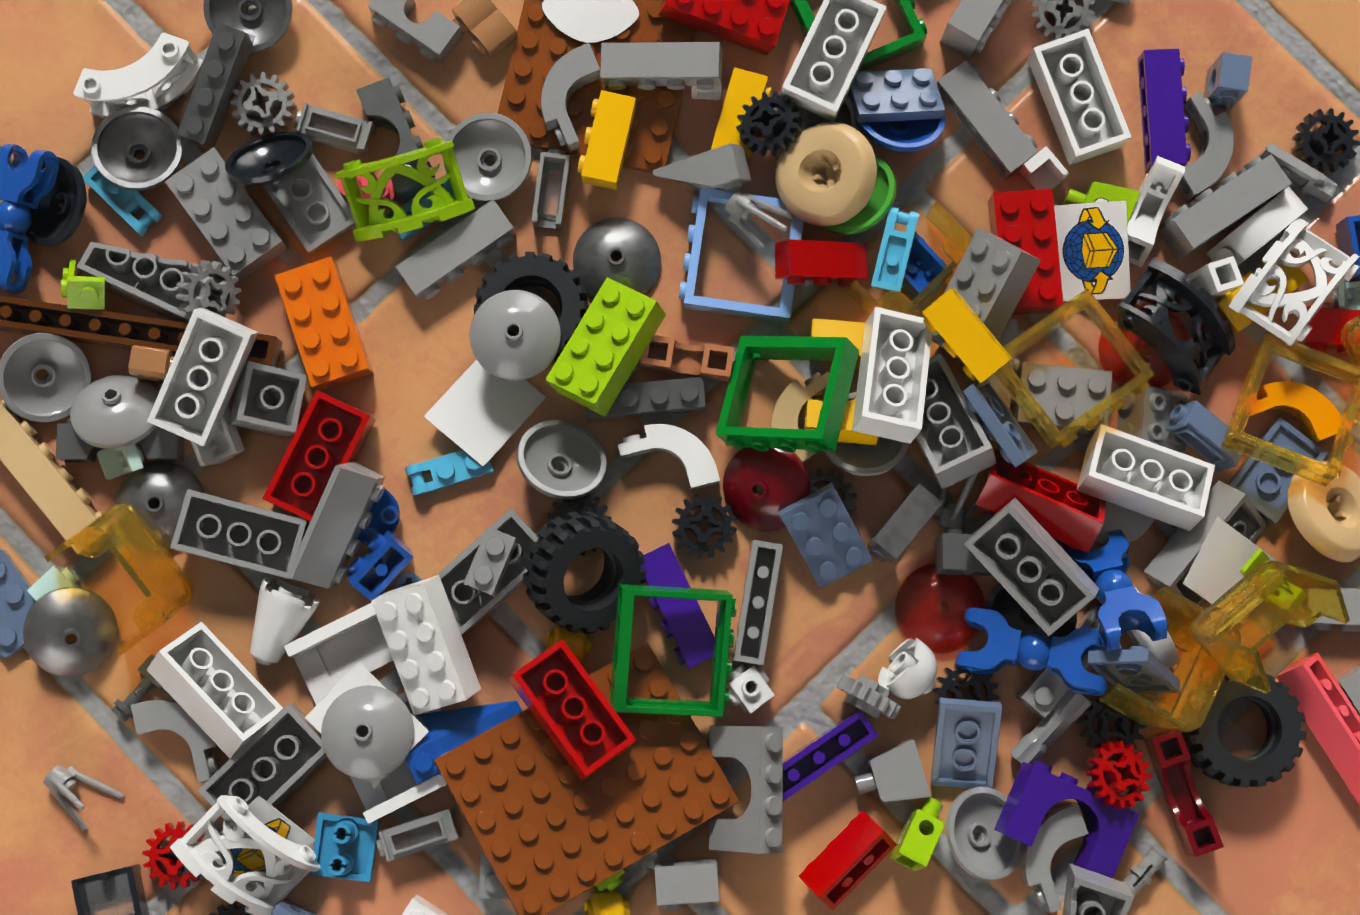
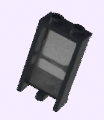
M140 864L72 880L71 884L78 915H149L140 874Z

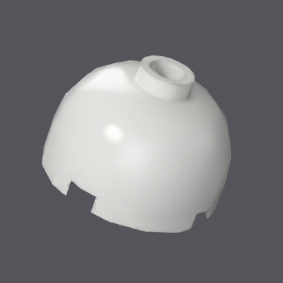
M909 638L890 654L888 658L892 663L888 669L882 667L878 677L879 685L891 691L892 695L898 698L908 700L919 697L923 693H929L936 684L937 660L932 650L918 638H916V641Z

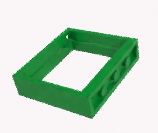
M790 0L789 4L806 38L815 17L807 0ZM895 0L911 34L867 52L859 71L868 70L923 46L928 32L922 18L918 19L914 12V0Z
M740 336L715 435L724 441L726 446L735 447L737 450H742L743 447H752L759 451H769V448H777L793 453L796 452V449L815 454H818L819 450L836 451L859 349L847 337ZM757 359L832 361L816 430L740 427Z
M619 584L609 700L614 710L627 713L723 717L724 708H727V701H729V691L725 690L726 678H730L732 672V662L728 659L729 648H732L734 645V630L730 629L731 617H735L737 612L735 608L736 599H733V594L728 590ZM634 596L718 601L709 701L627 697Z

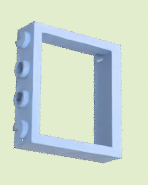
M701 187L700 195L693 196L691 213L697 215L695 225L689 224L687 242H692L691 254L685 253L683 271H688L687 283L681 282L679 299L684 300L683 309L788 324L791 316L795 285H788L786 279H783L779 308L694 296L707 203L709 201L727 204L734 193ZM752 195L759 200L790 212L779 198ZM795 215L791 219L789 239L801 240L804 221Z

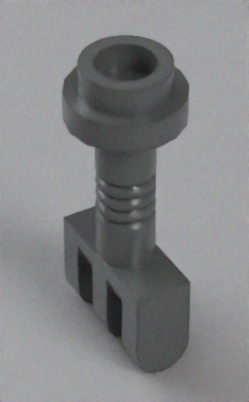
M153 654L137 669L145 676L136 686L137 688L123 702L119 699L114 702L116 706L112 711L124 721H127L129 717L133 718L130 705L138 703L154 684L161 690L164 689L147 671V668L155 658Z

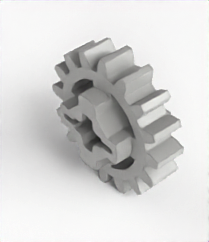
M1032 0L1031 4L1036 6L1037 10L1030 14L1032 17H1039V20L1035 23L1036 28L1045 26L1043 34L1048 36L1051 32H1054V39L1057 40L1061 34H1064L1066 37L1071 35L1073 31L1075 33L1080 32L1082 24L1090 26L1086 18L1087 15H1095V12L1089 9V5L1094 4L1095 0H1081L1082 5H1077L1074 0H1065V4L1070 6L1069 11H1064L1061 17L1060 12L1056 10V5H1061L1063 0ZM1043 10L1049 11L1054 17L1053 26L1046 20ZM1079 16L1075 23L1065 27L1069 19Z
M265 72L261 73L260 79H256L253 74H250L251 82L249 83L241 80L240 84L243 87L241 91L233 90L237 100L230 101L231 106L237 109L232 112L235 120L240 119L238 125L242 129L248 127L247 131L252 136L258 130L261 137L266 136L267 131L276 134V128L279 126L286 130L287 126L284 121L286 119L293 121L294 119L289 110H295L297 107L294 102L290 101L295 96L292 90H288L287 82L284 80L279 83V78L275 74L269 80ZM263 88H271L274 90L269 92L264 90ZM261 96L264 99V101H266V114L261 109ZM259 118L264 122H255L253 119Z
M201 260L200 265H190L192 273H182L186 280L184 283H177L176 286L182 289V293L175 295L176 299L183 300V303L178 308L180 311L187 312L186 319L190 320L194 309L205 308L225 318L226 314H235L232 305L240 304V301L235 298V294L242 291L240 288L234 287V284L239 279L236 276L230 275L232 272L231 268L222 267L220 262L212 261L211 263L210 261ZM208 274H214L219 279H213L212 277H209Z
M844 674L837 685L838 689L849 695L845 702L876 719L882 713L894 720L901 709L900 705L889 699L892 694L891 691L862 675L859 676L858 680H855Z

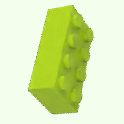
M607 277L545 380L557 393L606 417L665 318V312L656 300Z

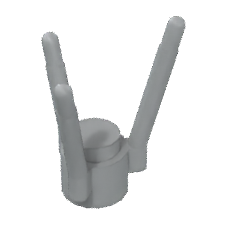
M736 190L725 206V210L731 214L728 220L736 224L758 249L762 250L764 248L763 244L743 223L742 218L748 220L754 214L784 232L787 231L785 225L760 211L756 206L789 219H793L794 214L759 200L749 193L743 194Z
M978 473L968 478L956 505L948 503L947 507H945L948 487L940 491L939 500L943 503L934 514L939 517L936 524L946 529L965 528L968 519L978 507L975 504L976 497L966 512L962 508Z
M57 765L47 774L43 783L50 789L49 792L58 799L83 832H87L88 827L65 798L66 796L78 809H84V804L72 793V790L77 785V782L74 781L75 778L119 799L124 798L123 793L78 772L73 766L66 770L62 765Z

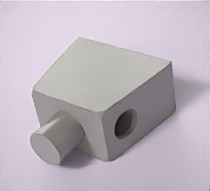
M914 739L906 740L867 759L870 772L854 777L859 795L875 790L880 802L927 798L931 796Z

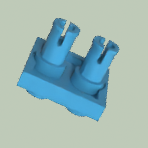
M319 812L313 851L316 854L315 860L321 868L317 872L310 871L309 875L371 882L380 820L377 819L368 824L366 819L362 817Z

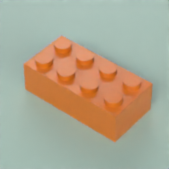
M332 256L274 275L311 388L321 392L374 374L338 265Z

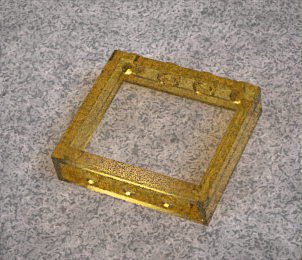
M1088 288L1005 345V350L1012 357L1011 360H1013L1075 315L1085 310L1135 374V378L1059 430L1008 362L994 373L1052 450L1060 444L1063 448L1070 445L1078 438L1075 433L1085 427L1087 431L1094 428L1102 421L1100 416L1109 410L1111 414L1115 413L1126 404L1124 399L1133 393L1135 397L1140 395L1150 387L1148 381L1155 375Z
M1266 331L1258 342L1221 446L1326 487L1334 477L1337 479L1340 477L1345 464L1341 461L1343 452H1348L1354 438L1353 435H1350L1352 425L1356 426L1360 420V367L1296 342L1289 346L1273 333ZM1271 354L1353 384L1327 464L1244 433Z

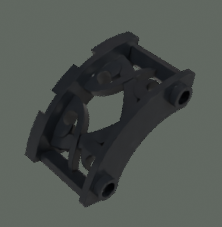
M1152 258L1147 265V271L1123 302L1118 304V325L1138 335L1157 351L1170 370L1174 386L1183 391L1201 395L1204 381L1224 354L1230 356L1236 348L1233 330L1228 319L1223 320L1216 309L1219 307L1217 302L1203 287L1197 290L1185 280L1188 275L1161 260ZM1148 287L1153 288L1152 295L1145 293ZM1138 300L1153 304L1139 309L1134 307ZM1168 311L1173 313L1186 311L1191 316V332L1194 342L1181 340L1174 336Z

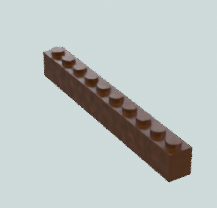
M0 296V331L27 335L51 333L75 342L129 350L132 349L133 345L172 350L175 355L188 323L95 309H68L67 305ZM258 334L247 361L278 368L283 342L276 336Z

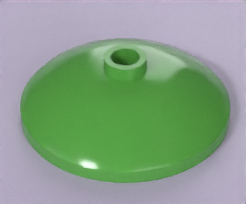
M875 156L877 164L876 183L866 206L848 221L838 225L822 226L823 228L839 235H853L872 228L886 216L893 205L897 187L895 176L885 161Z

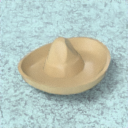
M828 122L802 130L801 133L794 136L796 143L788 142L786 145L788 151H782L779 156L775 171L778 194L786 208L804 222L817 226H832L844 223L857 215L866 206L874 191L877 164L872 146L863 134L844 123Z
M1318 461L1304 465L1292 477L1287 493L1289 511L1297 529L1309 544L1324 556L1338 562L1356 560L1360 557V478L1348 467L1333 461Z

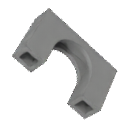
M710 726L709 749L712 752V756L736 758L745 766L751 781V798L746 811L739 818L709 819V850L755 854L782 853L783 727Z

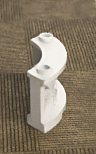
M161 33L151 50L131 65L107 71L84 68L73 94L77 98L84 99L91 106L89 112L93 116L104 119L120 109L135 106L148 107L161 112L170 107V103L178 99L182 94L185 95L196 83L203 60L196 57L188 41Z
M1300 217L1294 220L1285 230L1281 239L1273 244L1262 258L1266 265L1263 269L1257 268L1254 274L1251 273L1228 306L1270 331L1289 346H1292L1297 340L1301 343L1305 340L1313 328L1308 324L1344 279L1348 282L1351 280L1359 268L1355 263L1360 257L1355 253L1351 257L1307 230L1306 227L1309 223ZM1290 252L1296 253L1298 258L1292 257ZM1280 263L1288 267H1300L1309 263L1314 273L1315 287L1301 292L1284 294L1287 284L1286 276L1277 264ZM1326 276L1333 278L1328 285ZM1274 279L1278 282L1277 294L1272 293L1275 286H1269L1267 280ZM1316 300L1309 311H1307L1304 303ZM1248 303L1261 307H1271L1268 316L1266 317L1256 311ZM1277 307H1284L1282 311L1284 323L1289 314L1297 316L1298 321L1290 331L1272 321Z
M221 795L213 807L182 839H177L170 848L196 878L201 873L213 884L211 891L228 903L233 904L235 901H238L246 906L245 912L252 915H271L275 906L310 871L317 872L321 868L315 860L316 854L307 845L289 841L269 829L248 810L249 807L242 798ZM226 812L237 825L230 827L224 819V835L220 836L213 823ZM208 829L212 838L198 843L197 840ZM251 848L261 850L265 859L266 873L253 871L235 877L232 875L233 856L230 849ZM219 851H221L226 860L224 865H219L215 861V859L221 860ZM256 881V885L249 884L248 882Z

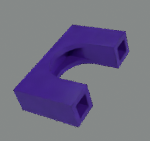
M1036 760L1033 765L1022 762L994 830L1032 847L1047 811L1059 801L1074 799L1085 812L1088 834L1084 837L1073 865L1113 878L1139 814L1130 810V807L1114 809L1113 805L1104 806V797H1093L1096 792L1095 787L1087 786L1084 789L1077 785L1079 780L1070 775L1061 773L1060 777L1051 774L1052 767Z

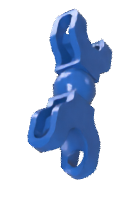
M5 144L0 147V200H3L0 203V288L11 294H18L26 289L33 267L32 259L27 249L29 238L22 236L32 225V215L29 208L37 209L41 198L52 190L59 169V159L53 152L36 150L30 154L28 159L26 150L16 144ZM13 154L14 159L11 165L10 157ZM45 160L46 165H45L44 170H42V164H43V161ZM13 274H15V280H14V282H13V284H12V281H11V280H12Z
M1121 529L1108 531L1109 542L1106 546L1090 549L1088 553L1082 550H1073L1063 542L1064 551L1099 587L1096 598L1103 605L1098 612V621L1100 623L1098 635L1108 652L1122 648L1119 642L1122 633L1129 630L1145 632L1152 641L1167 638V620L1160 603L1151 596L1137 592L1132 579L1126 574L1130 565L1127 555L1129 542Z
M968 608L965 611L964 619L966 624L971 628L985 632L988 636V641L985 647L979 651H962L957 655L955 665L960 670L989 676L998 672L1004 666H1017L1019 662L1024 668L1032 671L1042 670L1047 667L1048 672L1058 674L1072 692L1096 696L1104 695L1107 692L1105 679L1102 676L1086 671L1082 665V660L1089 651H1100V648L1104 647L1099 638L1098 629L1080 627L1065 637L1053 636L1051 641L1046 635L1039 632L1022 635V630L1011 628L998 611L981 608Z

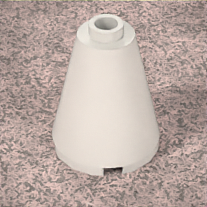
M267 577L260 584L250 653L254 655L253 659L256 662L270 666L271 663L279 662L286 652L284 646L294 641L317 609L320 600L315 596L313 601L308 597L310 591L296 584L277 579L276 584L268 583L270 578Z

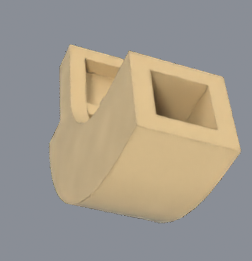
M819 372L815 373L804 382L806 384L805 388L802 387L797 379L790 383L780 395L775 405L770 428L799 429L798 416L801 409L807 404L808 399L813 400L826 390L830 373L826 372L822 376ZM796 449L795 452L803 463L814 455L807 450Z

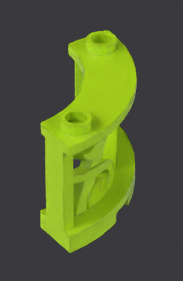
M437 137L423 142L425 147L404 154L361 164L360 159L343 164L344 170L336 172L335 176L336 179H341L357 229L352 230L356 242L383 238L391 232L398 231L400 234L424 227L422 221L424 223L434 222L433 220H440L442 222L475 210L473 200L468 198L453 150V140L442 142L441 137ZM441 154L447 174L436 180L432 176L438 171L440 163L436 167H429L427 160L431 156ZM418 159L417 168L403 164ZM385 169L377 179L373 172ZM395 173L409 177L425 186L413 199L412 214L407 215L402 206L397 202L381 198L387 183ZM357 177H365L368 185H359ZM448 179L450 180L455 199L442 185ZM362 191L371 193V197H363ZM431 191L433 194L428 196L427 199L432 201V206L424 207L421 204V198ZM383 205L392 208L394 216L391 218L387 217L384 213L387 208L379 209V206Z

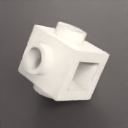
M740 664L734 668L730 679L726 681L730 702L735 707L739 705L744 713H752L772 698L774 693L767 685L770 680L766 673L760 667L755 668L754 665L744 667L743 664ZM747 682H748V684H749L748 690H746V684H747Z

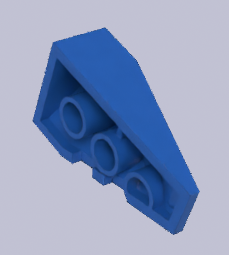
M518 701L424 713L416 716L415 718L429 731L409 752L405 759L416 784L440 773L434 763V759L522 712Z

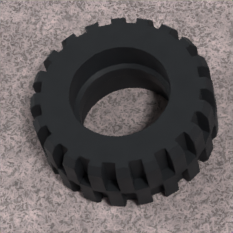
M525 252V256L518 257L517 253L508 256L509 261L503 264L499 261L493 266L494 271L491 274L486 273L482 278L483 285L481 288H477L475 295L477 301L474 305V315L487 299L497 293L519 290L527 286H542L549 289L555 294L560 304V317L558 321L561 329V342L558 353L551 363L553 364L557 361L589 308L584 285L580 282L576 272L568 268L567 263L561 259L558 261L554 260L550 254L543 253L542 256H536L535 252ZM511 329L508 330L510 336L517 335Z
M575 511L567 513L564 520L558 516L551 520V527L548 529L543 527L538 532L540 535L537 542L531 541L528 547L531 554L530 557L526 556L523 563V567L528 570V572L523 574V583L528 587L526 593L529 599L535 603L534 606L560 628L564 627L569 632L578 633L582 631L584 634H592L596 632L595 628L601 631L609 629L611 627L610 623L616 622L619 584L640 585V581L645 580L646 569L640 566L644 564L645 559L643 553L638 550L639 544L634 537L629 535L628 531L601 514L596 515L593 512L583 511L580 515ZM601 548L604 555V569L599 581L594 587L583 594L567 596L564 590V576L571 561L585 550Z
M1255 670L1220 672L1212 675V678L1209 680H1203L1197 685L1198 690L1190 693L1186 699L1190 703L1187 708L1182 709L1181 717L1185 718L1184 726H1180L1182 735H1185V743L1193 757L1191 762L1195 767L1201 768L1204 775L1210 779L1218 780L1219 783L1245 788L1266 786L1267 782H1276L1281 779L1282 772H1290L1295 766L1294 762H1292L1294 757H1301L1303 748L1299 747L1300 740H1306L1307 732L1301 731L1300 722H1306L1304 712L1297 711L1296 706H1299L1300 702L1296 696H1290L1287 693L1290 688L1283 682H1276L1275 677L1267 673H1258ZM1238 699L1254 702L1263 712L1267 723V735L1264 744L1258 752L1249 757H1237L1228 753L1218 736L1217 725L1222 710L1228 703Z

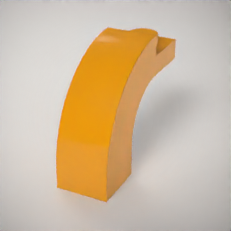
M1281 381L1263 385L1255 389V396L1240 401L1241 407L1232 411L1236 422L1268 410L1285 411L1293 415L1300 422L1306 436L1313 442H1318L1347 430L1339 412L1328 398L1316 389L1297 382Z

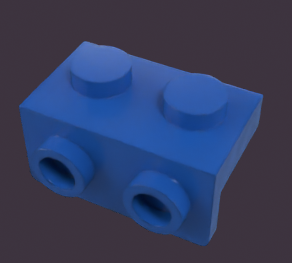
M915 231L902 286L918 303L943 282L951 273V269Z

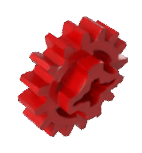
M1121 740L1113 743H1104L1101 748L1093 750L1096 757L1087 760L1088 764L1092 766V770L1085 771V775L1092 776V781L1087 786L1096 788V792L1093 795L1094 798L1104 797V806L1113 805L1114 809L1133 807L1135 802L1144 800L1141 792L1150 790V787L1145 784V780L1152 778L1151 774L1145 773V768L1150 764L1149 762L1142 763L1140 760L1144 754L1142 751L1133 752L1134 744L1124 745V742ZM1113 754L1117 755L1116 758H1112L1111 761L1107 760ZM1126 788L1130 789L1126 794L1120 795L1121 792H1125Z
M180 821L175 829L172 823L165 824V832L160 828L155 829L154 833L157 838L146 840L151 849L143 851L142 855L148 856L150 861L143 864L144 868L152 867L153 871L149 878L152 879L159 876V886H164L167 882H170V889L174 890L177 889L179 882L183 888H187L190 886L189 879L195 883L201 880L200 875L196 878L190 871L182 875L185 871L184 864L177 860V857L167 855V853L172 852L170 846L177 839H182L194 824L185 829L184 821ZM204 832L203 835L197 840L198 843L201 842V840H202V839L204 838V836L206 835L205 832ZM172 835V838H170V844L164 848H160L162 842ZM159 861H162L166 866L167 872L161 867Z

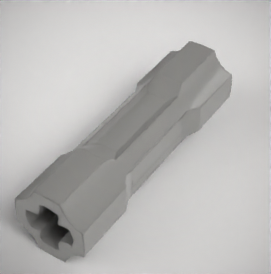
M1069 689L1045 718H1042L1031 732L1018 742L1010 751V754L1021 764L1025 762L1033 765L1035 760L1039 761L1046 754L1047 749L1092 703L1083 694L1072 692Z

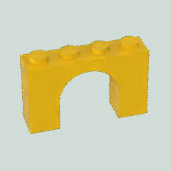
M813 318L810 337H847L859 349L855 366L859 370L865 323ZM808 399L804 430H816L823 400ZM855 399L847 401L838 442L876 445L878 436L852 431Z

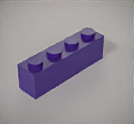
M1179 49L1144 50L1138 58L1145 172L1150 171L1157 156L1181 166H1185L1191 158L1190 144H1186L1185 136L1189 129V119L1187 115H1184L1183 104H1186L1187 90L1186 87H1182L1181 79L1185 71V62L1183 58H1180Z
M669 543L643 555L645 562L640 566L646 569L645 580L640 581L641 584L647 581L649 586L691 588ZM648 597L654 611L660 609L665 618L660 624L667 638L673 636L678 645L673 651L680 665L687 664L690 669L713 657L715 637L697 600Z
M856 710L783 761V801L878 736L861 710Z

